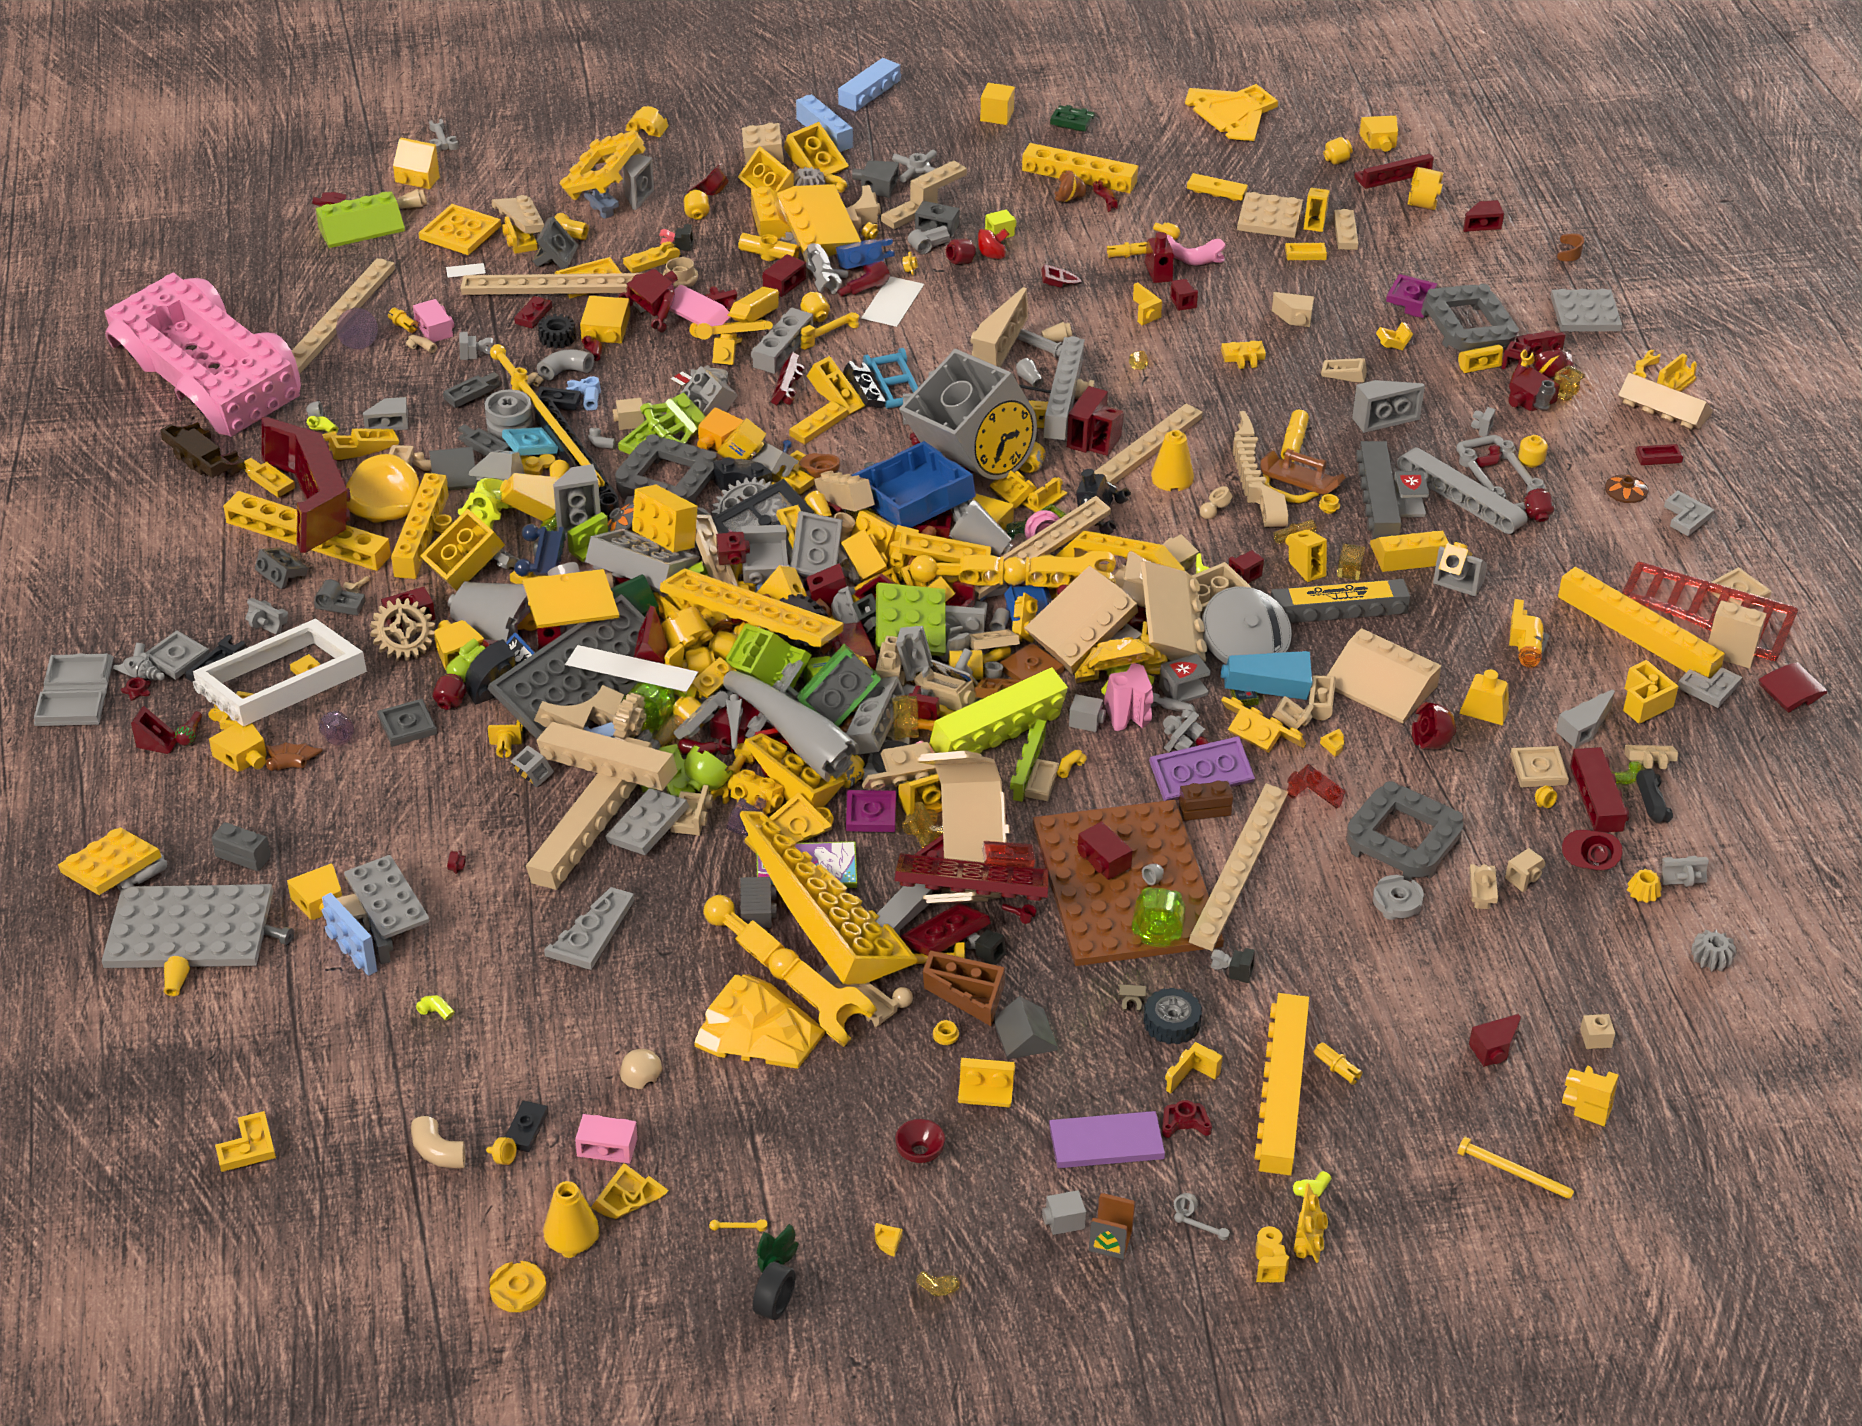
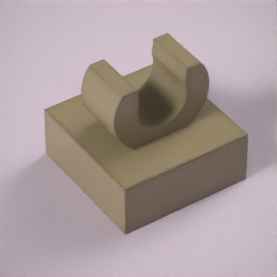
M1120 984L1119 1000H1123L1121 1005L1123 1011H1126L1127 1003L1133 1001L1137 1006L1136 1012H1140L1141 1001L1145 1000L1146 986Z

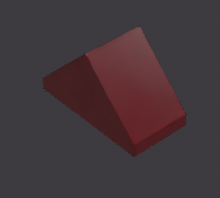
M145 706L141 707L131 722L136 748L164 754L170 753L177 742L175 732Z

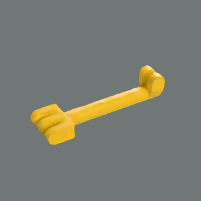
M851 312L817 329L811 325L802 328L800 348L805 350L815 346V338L846 323L851 328H858L859 315Z

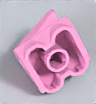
M1134 663L1131 664L1127 672L1110 674L1104 705L1115 731L1125 729L1130 719L1143 728L1152 719L1151 704H1153V691L1144 666Z

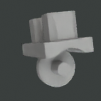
M248 599L249 609L245 620L249 621V625L255 629L261 627L276 635L280 634L282 625L287 623L288 612L283 609L277 610L273 608L271 603L265 600Z
M1193 711L1183 724L1180 716L1170 715L1164 719V732L1167 735L1173 734L1164 749L1170 752L1173 748L1177 750L1190 748L1194 742L1187 738L1185 734L1194 741L1202 735L1205 728L1196 722L1199 717L1196 712Z
M1697 856L1677 859L1665 857L1662 859L1661 882L1663 885L1684 884L1686 887L1693 886L1694 883L1707 882L1709 860L1707 857Z

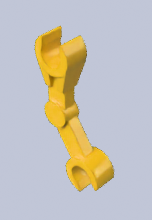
M1649 350L1642 360L1636 361V371L1633 374L1646 379V373L1643 372L1644 367L1659 363L1661 353L1653 356L1654 350Z

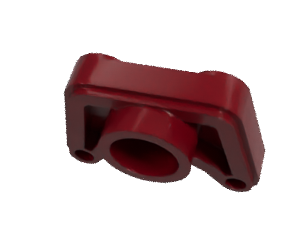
M1182 1100L1177 1104H1170L1164 1108L1162 1135L1169 1138L1179 1129H1196L1201 1134L1208 1136L1212 1132V1124L1202 1104Z

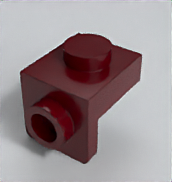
M955 581L953 583L955 594L945 602V605L974 607L975 586Z
M916 685L913 692L909 693L907 697L910 717L930 721L938 720L940 717L939 698L922 695L921 686Z

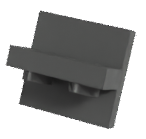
M553 216L547 219L536 240L540 247L533 259V263L538 267L543 263L548 264L553 260L563 270L568 267L578 247L574 239Z

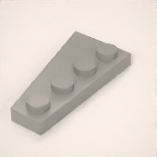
M613 887L609 888L590 906L591 910L586 915H580L575 920V925L568 931L564 930L558 936L559 940L553 945L549 944L544 949L545 956L592 970L633 904L634 894Z

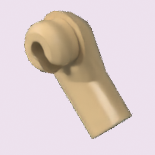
M410 335L406 341V345L411 349H415L419 345L430 353H434L437 350V345L425 337Z
M423 452L413 454L414 460L412 462L416 467L424 471H432L431 462L424 459Z

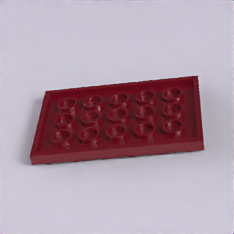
M900 853L895 871L894 881H898L901 886L914 887L916 883L925 884V888L934 890L944 886L951 887L950 890L954 892H965L966 889L976 890V893L981 895H991V892H999L1001 896L1007 898H1016V895H1027V899L1035 901L1042 900V897H1048V869Z

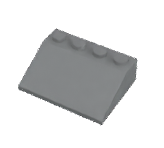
M619 529L591 536L585 562L592 564L596 570L604 569V571H611L613 576L619 578L627 577L632 579L643 574L651 589L661 592V582L682 569H688L696 564L700 556L684 550L673 553L642 535L625 529Z

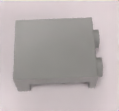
M786 525L741 526L740 532L744 533V539L749 540L750 554H746V563H742L744 583H764L779 565L790 567L788 565L786 549Z

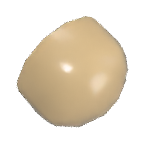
M633 1050L622 1061L620 1069L621 1080L629 1087L643 1089L646 1083L651 1081L655 1083L662 1071L661 1060L651 1050Z

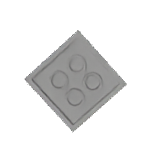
M1551 290L1550 297L1561 332L1621 331L1622 322L1611 290Z

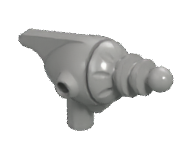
M136 643L132 657L126 658L121 665L113 666V669L134 678L140 677L151 680H163L165 678L164 673H161L157 667L153 666L149 660V655L144 653L145 644Z

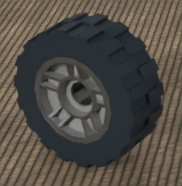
M1175 988L1160 989V991L1152 993V996H1149L1147 1003H1145L1143 1020L1145 1029L1152 1038H1156L1159 1042L1162 1041L1166 1044L1186 1043L1191 1038H1194L1200 1030L1202 1007L1199 1004V1000L1190 992Z

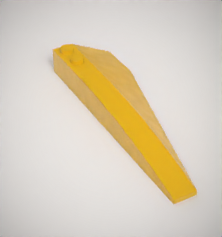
M741 811L740 817L776 889L801 928L843 984H866L916 964L917 958L889 924H884L881 927L876 922L879 916L873 910L866 911L861 906L862 900L857 896L846 893L847 887L821 864L816 866L811 862L813 857L806 851L801 853L795 847L797 843L791 837L781 835L782 829L763 812Z

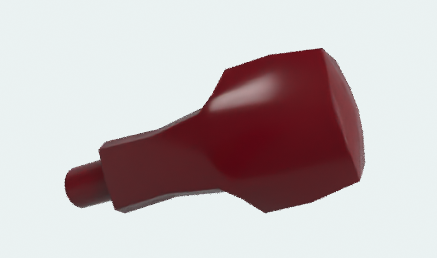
M883 261L864 265L863 271L865 274L857 279L846 282V286L837 290L839 296L842 297L848 293L854 295L873 286L876 288L883 286L890 277L887 265Z

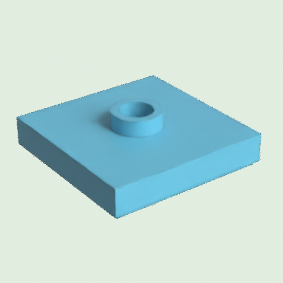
M542 427L504 429L502 432L503 439L514 452H519L520 456L556 454L558 451V446Z

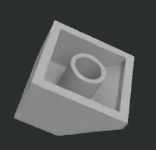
M640 154L631 156L622 167L624 193L634 210H637L654 191L652 158Z
M1440 546L1433 583L1476 596L1485 580L1487 563L1482 559L1467 555L1460 576L1440 570L1439 565L1445 550L1444 547ZM1456 555L1449 556L1446 560L1447 566L1450 568L1457 567L1459 558Z

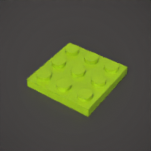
M878 583L876 585V650L881 649L882 642H885L886 636L898 637L900 628L923 626L931 655L944 656L946 653L945 589Z

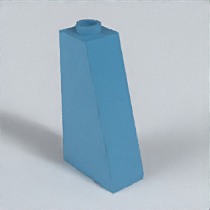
M1310 652L1231 655L1228 657L1227 664L1222 665L1221 678L1224 679L1226 689L1255 691V693L1307 700L1312 685Z

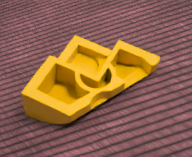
M623 1163L591 1208L604 1216L617 1219L664 1197L669 1190L649 1175L645 1179Z

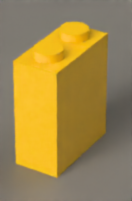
M589 296L580 323L581 340L585 336L590 335L592 339H596L599 342L622 344L630 318L629 298Z

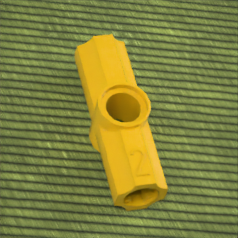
M742 233L738 243L740 250L759 254L766 261L781 259L786 254L798 259L800 253V246L778 241L777 237L771 234L760 237Z

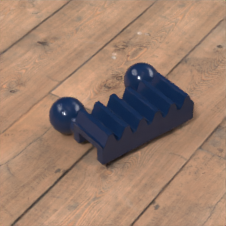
M534 524L525 525L522 529V536L525 540L532 542L539 537L534 563H531L527 559H520L515 563L514 570L521 577L528 576L531 572H534L536 576H548L547 572L559 566V562H561L562 548H564V541H566L564 527H559V531H547L546 527L538 528Z

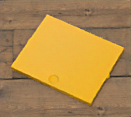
M604 569L522 579L528 605L531 608L537 628L619 618L613 592L610 589Z

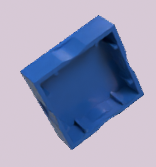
M925 441L851 475H859L860 478L869 479L875 503L870 508L896 526L900 525L911 528L976 497L973 474L956 462L944 457L940 451Z

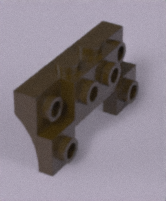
M198 422L183 427L170 424L160 429L162 440L173 448L175 457L178 460H182L191 470H195L200 475L206 473L214 478L225 471L230 475H234L246 468L244 461L247 458L242 459L238 456L236 450L221 455L219 446L209 440L211 438L210 431L203 430Z

